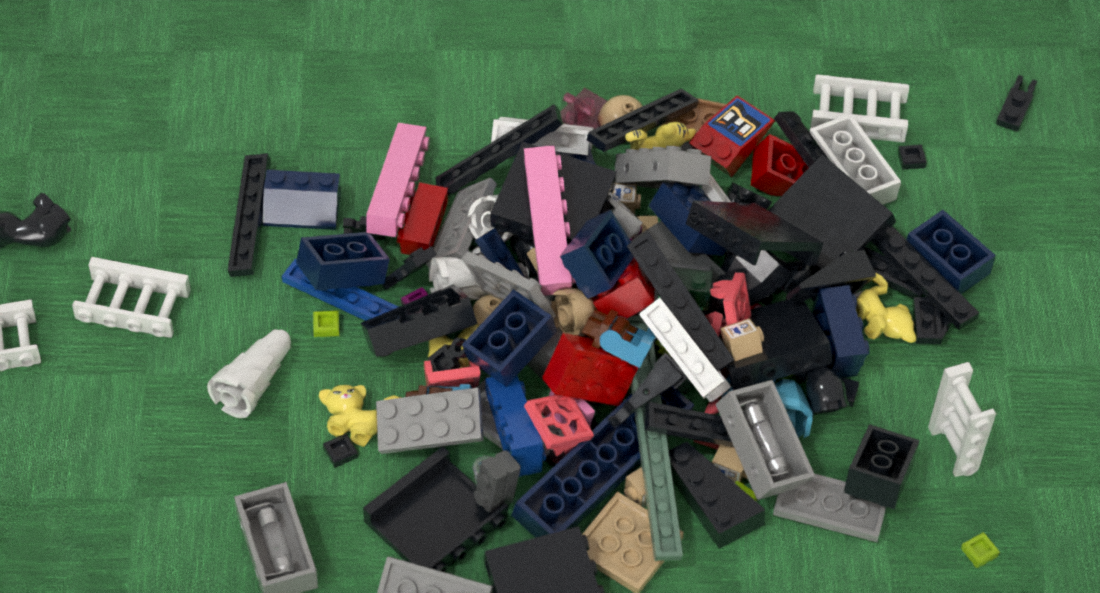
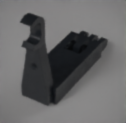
M667 353L653 364L655 366L629 401L623 404V408L607 419L614 428L621 425L637 409L672 386L684 395L695 387L676 361Z

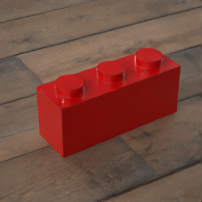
M419 182L417 191H414L413 197L411 196L410 198L411 208L408 212H405L404 228H400L398 231L397 243H400L401 254L410 255L421 247L425 251L429 247L434 246L448 205V188Z

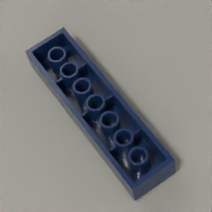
M673 386L661 394L663 405L692 410L694 404ZM632 394L592 430L594 436L591 440L580 442L516 502L511 516L535 538L575 528L626 479V476L630 475L641 464L635 412L617 428H614L607 421L610 416H614L623 408V404L629 401Z

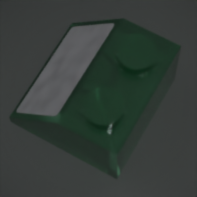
M669 262L699 308L708 311L713 267Z

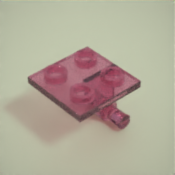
M586 88L576 97L569 92L564 95L563 101L568 103L560 112L564 124L593 127L594 129L601 126L598 121V115L607 100Z

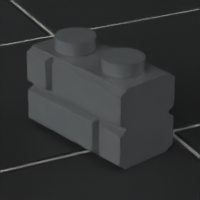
M504 450L496 454L495 457L491 456L483 460L480 473L477 475L478 483L476 491H474V498L480 506H483L490 513L499 509L505 503L507 505L512 503L514 500L520 465L508 451Z

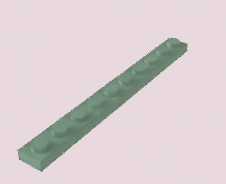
M641 316L627 318L631 325L644 331L648 330L649 327ZM654 343L632 380V396L655 367L653 365L656 362ZM661 394L650 402L662 404ZM645 405L635 411V420L654 561L681 560L683 552L666 434L645 430Z

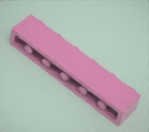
M404 123L397 124L367 211L366 233L396 237L398 229L403 228L404 212H408L410 205L409 196L413 197L414 181L419 179V166H423L425 159L424 151H428L430 137H426V127Z
M554 146L524 148V162L539 284L542 287L541 292L543 295L549 296L558 290L572 288V284L576 283L559 257L568 246L566 238L570 237L569 222H564L563 215H567L566 199L561 200L560 192H565L563 177H558V170H562L561 156L555 155Z

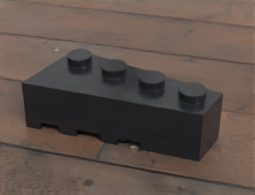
M454 284L360 323L369 349L376 357H385L391 355L394 351L478 325L469 297Z
M687 441L669 450L672 480L718 549L765 525V509Z

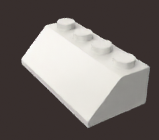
M851 113L810 128V134L829 160L882 205L896 200L901 184L900 179Z

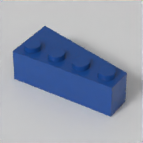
M516 376L506 387L493 377L485 378V393L503 451H508L520 465L519 477L542 472V461L546 460V454L542 439L524 407L527 400L525 398L526 391L523 381L519 382Z

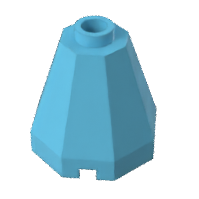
M782 379L776 382L774 385L797 436L804 435L803 438L809 436L813 412L801 386L795 380Z

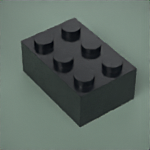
M869 424L849 467L843 493L895 510L914 465L920 440Z

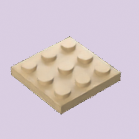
M619 492L613 496L582 534L587 536L589 542L587 553L589 559L595 561L597 570L634 593H640L665 562L654 561L648 510ZM679 530V531H680V538H681V540H682V539H683L684 532H682L681 530Z

